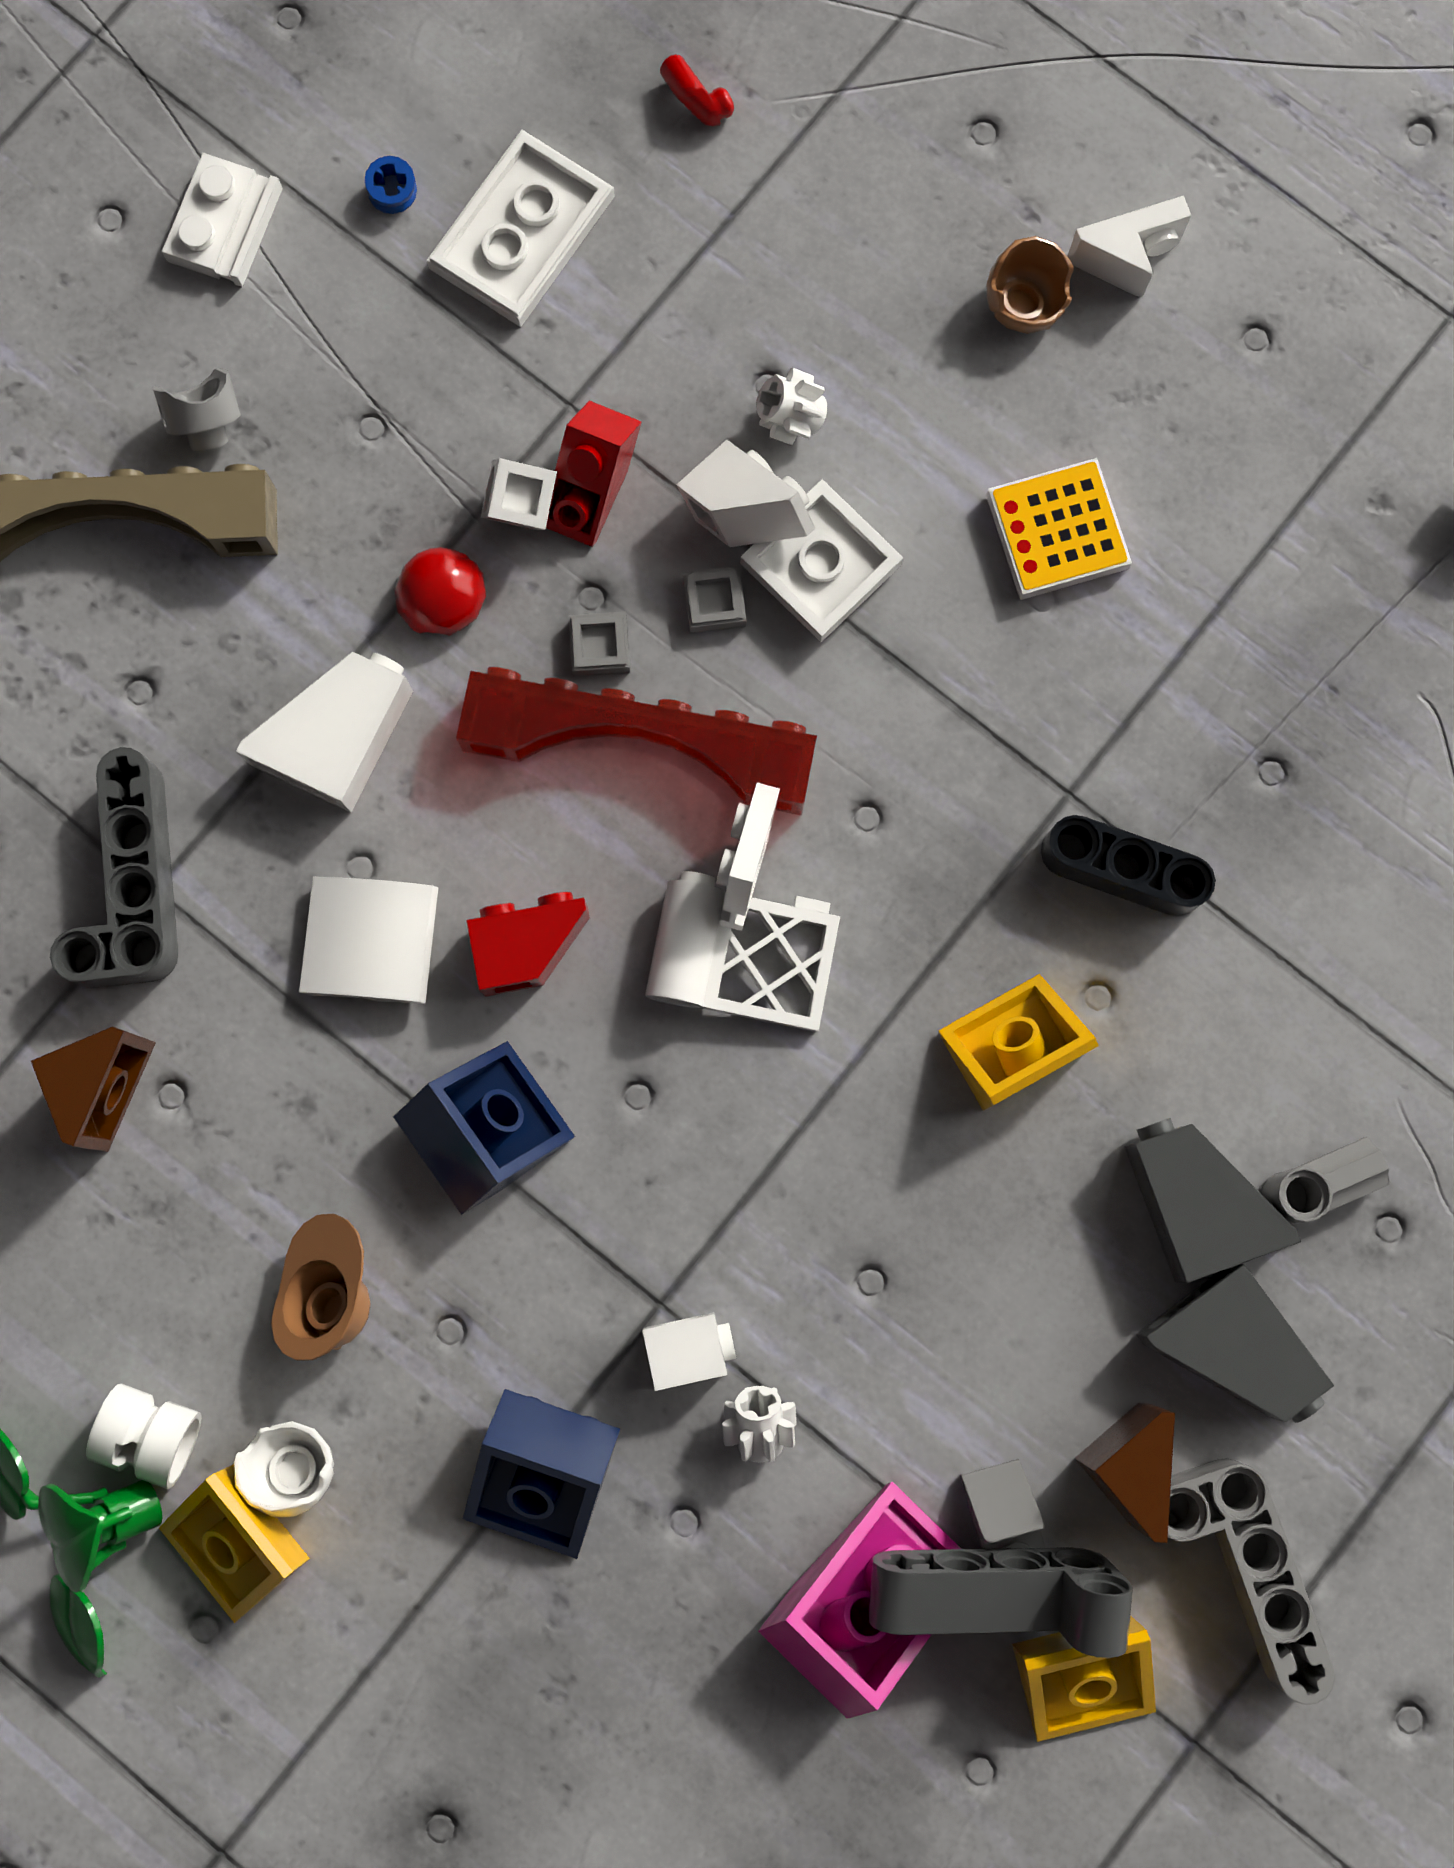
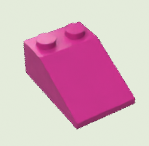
M890 1482L886 1484L799 1578L758 1632L847 1719L877 1711L932 1634H890L877 1630L869 1624L868 1611L873 1557L883 1551L961 1548L896 1484Z

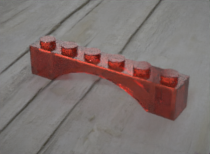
M500 667L487 668V673L470 671L456 739L463 752L521 762L544 749L578 739L607 736L642 739L673 748L702 763L727 783L746 805L751 804L756 784L761 783L780 788L776 811L802 815L817 735L806 734V727L789 721H773L771 727L749 723L747 715L730 710H716L714 716L691 712L692 706L671 699H660L657 705L635 702L633 694L618 689L604 688L601 690L600 695L578 691L577 684L559 678H545L543 684L521 680V674Z

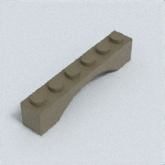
M232 464L225 467L224 471L202 472L197 468L178 466L168 469L167 474L145 475L143 472L133 469H117L110 472V476L87 477L82 473L63 471L53 474L52 479L30 480L28 477L18 474L0 475V562L17 548L44 533L74 523L102 519L140 520L168 527L199 541L220 557L278 555L277 489L267 472L259 470V468L253 465Z

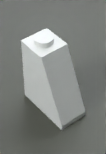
M351 652L240 742L236 752L249 765L352 813L413 693V689L406 677L402 675L404 668L397 662L378 653H373L371 658L367 659L355 652Z

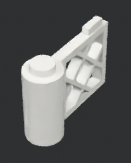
M682 871L680 880H669L645 996L649 999L672 1005L702 1008L812 1032L819 1031L840 916L829 914L831 903L796 896L793 906L751 898L748 911L757 913L771 934L744 951L731 928L719 925L726 892L715 887V877L698 872ZM771 916L791 921L778 928ZM799 922L824 927L819 952L802 963L783 933ZM775 939L793 966V969L767 985L748 956ZM729 943L737 956L724 964ZM817 961L813 980L806 968ZM739 962L743 964L760 990L742 1003L718 998L722 973ZM798 974L811 993L807 1016L785 1012L772 993V990ZM764 996L772 1009L751 1004Z

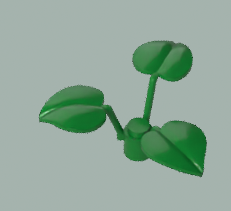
M0 1429V1506L14 1520L24 1518L26 1508L29 1510L39 1509L40 1522L47 1539L50 1541L54 1562L59 1572L51 1578L49 1591L50 1608L55 1627L71 1655L96 1677H103L107 1674L102 1669L104 1664L103 1632L96 1611L82 1590L87 1587L91 1572L112 1554L126 1549V1540L161 1525L163 1516L159 1498L152 1485L144 1480L108 1493L107 1489L102 1487L93 1492L67 1494L57 1485L49 1483L40 1488L39 1496H37L29 1489L28 1471L19 1452ZM93 1504V1507L86 1509L81 1505ZM106 1542L107 1544L98 1551V1546Z

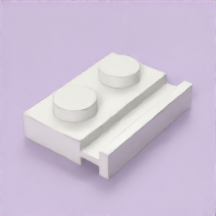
M202 153L162 250L167 262L217 279L223 277L233 281L235 285L243 287L283 189L279 178L271 175L267 178L256 174L254 169Z
M757 783L751 804L739 803L730 835V837L740 840L737 851L725 849L716 884L727 887L722 908L723 912L719 922L721 926L740 931L743 929L768 843L780 788Z

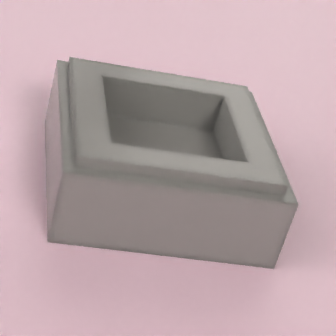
M740 566L683 572L690 633L746 627L747 620Z
M626 611L569 615L573 676L630 672Z

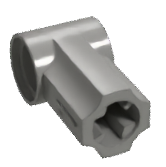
M1363 1137L1295 1168L1275 1173L1267 1179L1262 1187V1195L1290 1224L1318 1220L1335 1208L1390 1185L1389 1167L1381 1150L1372 1143L1369 1137ZM1292 1180L1299 1183L1306 1193V1204L1300 1212L1293 1209L1287 1201L1286 1191Z

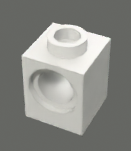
M502 458L493 460L481 518L533 530H545L557 471Z
M715 1312L649 1326L642 1330L655 1391L726 1376L725 1361L737 1359L729 1323L717 1325Z

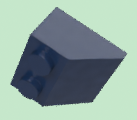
M508 1041L429 1082L393 1116L461 1215L502 1191L575 1137Z
M505 1389L481 1445L463 1520L577 1559L609 1467L620 1428L600 1422L593 1417L582 1416L545 1403L538 1398Z

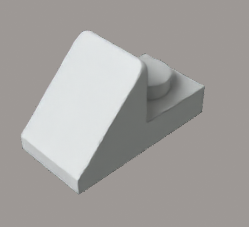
M1184 195L1076 229L1068 252V257L1073 266L1138 297L1144 296L1153 275L1147 255L1158 256L1173 249L1180 242L1191 218Z

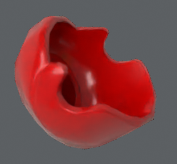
M442 547L430 548L414 555L403 566L394 590L397 612L410 628L419 634L429 632L451 636L457 631H461L477 619L486 598L484 576L476 562L470 560L469 556L464 553Z

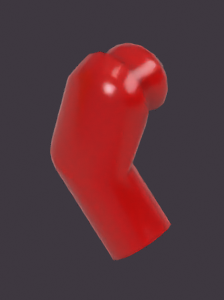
M671 55L663 61L660 67L662 78L675 97L704 125L720 126V120L732 116L734 104L726 89L717 87L711 93H708L685 59L680 55Z

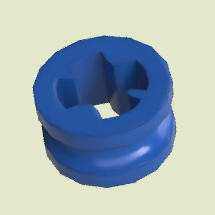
M395 156L380 157L370 164L365 174V185L372 205L381 212L389 214L403 212L409 208L414 202L417 193L415 176L409 164ZM395 175L399 184H406L404 188L397 186L398 194L393 196H387L384 188L377 186L378 183L385 185L384 177Z

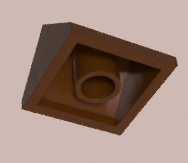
M112 1026L31 1061L63 1143L73 1147L109 1152L156 1042Z
M1137 1403L1076 1456L1075 1460L1130 1526L1154 1542L1167 1543L1175 1413L1152 1404Z

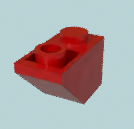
M590 400L566 425L555 467L557 474L546 524L547 529L591 547L594 546L628 472L642 421Z
M572 892L548 894L537 899V907L516 911L513 903L496 904L480 909V918L466 920L480 992L487 997L543 986L590 918L584 897L573 899Z

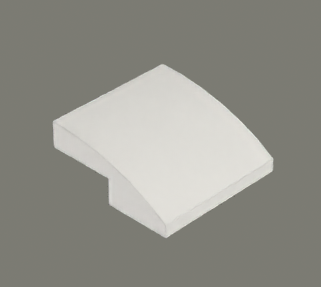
M313 876L299 992L312 996L352 997L380 1002L425 1004L438 887L386 880Z

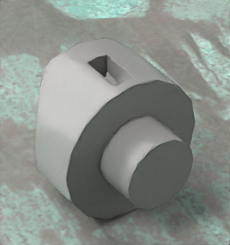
M215 368L211 375L200 385L184 392L170 393L157 386L152 387L166 434L187 435L192 451L209 450L228 442L224 425L237 420L241 414L227 369Z

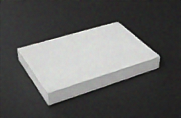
M521 129L428 257V267L431 271L506 319L522 327L615 197L614 187Z

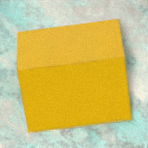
M1040 974L938 1030L941 1039L983 1111L1099 1046L1096 1037Z
M234 1464L213 1473L204 1480L159 1527L160 1531L234 1623L310 1559L277 1517H272L248 1505L235 1488Z
M1131 1615L1127 1651L1119 1657L1102 1658L1081 1653L1074 1649L1060 1632L1012 1644L1037 1742L1156 1712L1151 1640L1147 1630Z

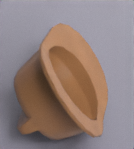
M336 1214L316 1215L303 1223L292 1237L285 1257L271 1326L274 1341L281 1352L297 1361L315 1360L328 1354L332 1349H341L343 1345L351 1342L363 1330L369 1318L371 1303L368 1289L362 1282L364 1249L360 1235L349 1220Z

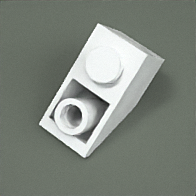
M728 440L724 441L676 484L695 521L729 547L805 537L815 530V526L805 507L809 503V498L803 488L790 476H785L783 479L776 476L768 463L756 451L750 450L746 454Z

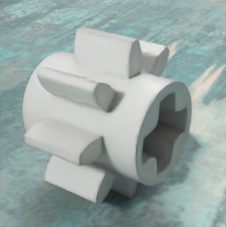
M791 367L787 378L775 374L763 384L758 393L756 410L761 418L760 426L770 429L771 438L793 445L796 436L809 439L810 435L815 434L821 428L827 414V402L822 395L825 391L824 387L813 383V375Z
M765 1386L747 1387L739 1393L735 1402L726 1401L724 1403L725 1421L722 1423L724 1445L734 1446L738 1444L742 1461L773 1462L782 1452L783 1446H795V1403L787 1402L781 1404L777 1388L773 1387L771 1389Z

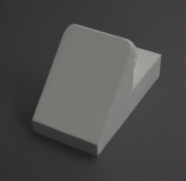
M1019 1459L960 1475L981 1549L1046 1548L1041 1529L1045 1527Z

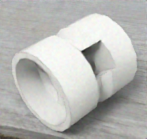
M117 1384L103 1402L91 1429L86 1448L87 1460L116 1471H122L129 1465L134 1466L136 1478L165 1489H170L178 1481L191 1456L201 1426V1413L170 1401L165 1402L160 1407H156L151 1394L124 1384Z

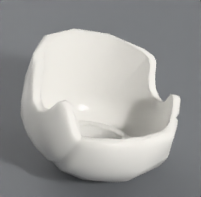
M293 1421L273 1425L270 1428H260L245 1450L238 1452L235 1456V1488L248 1505L272 1517L297 1516L316 1505L327 1491L334 1475V1460L331 1448L314 1428Z

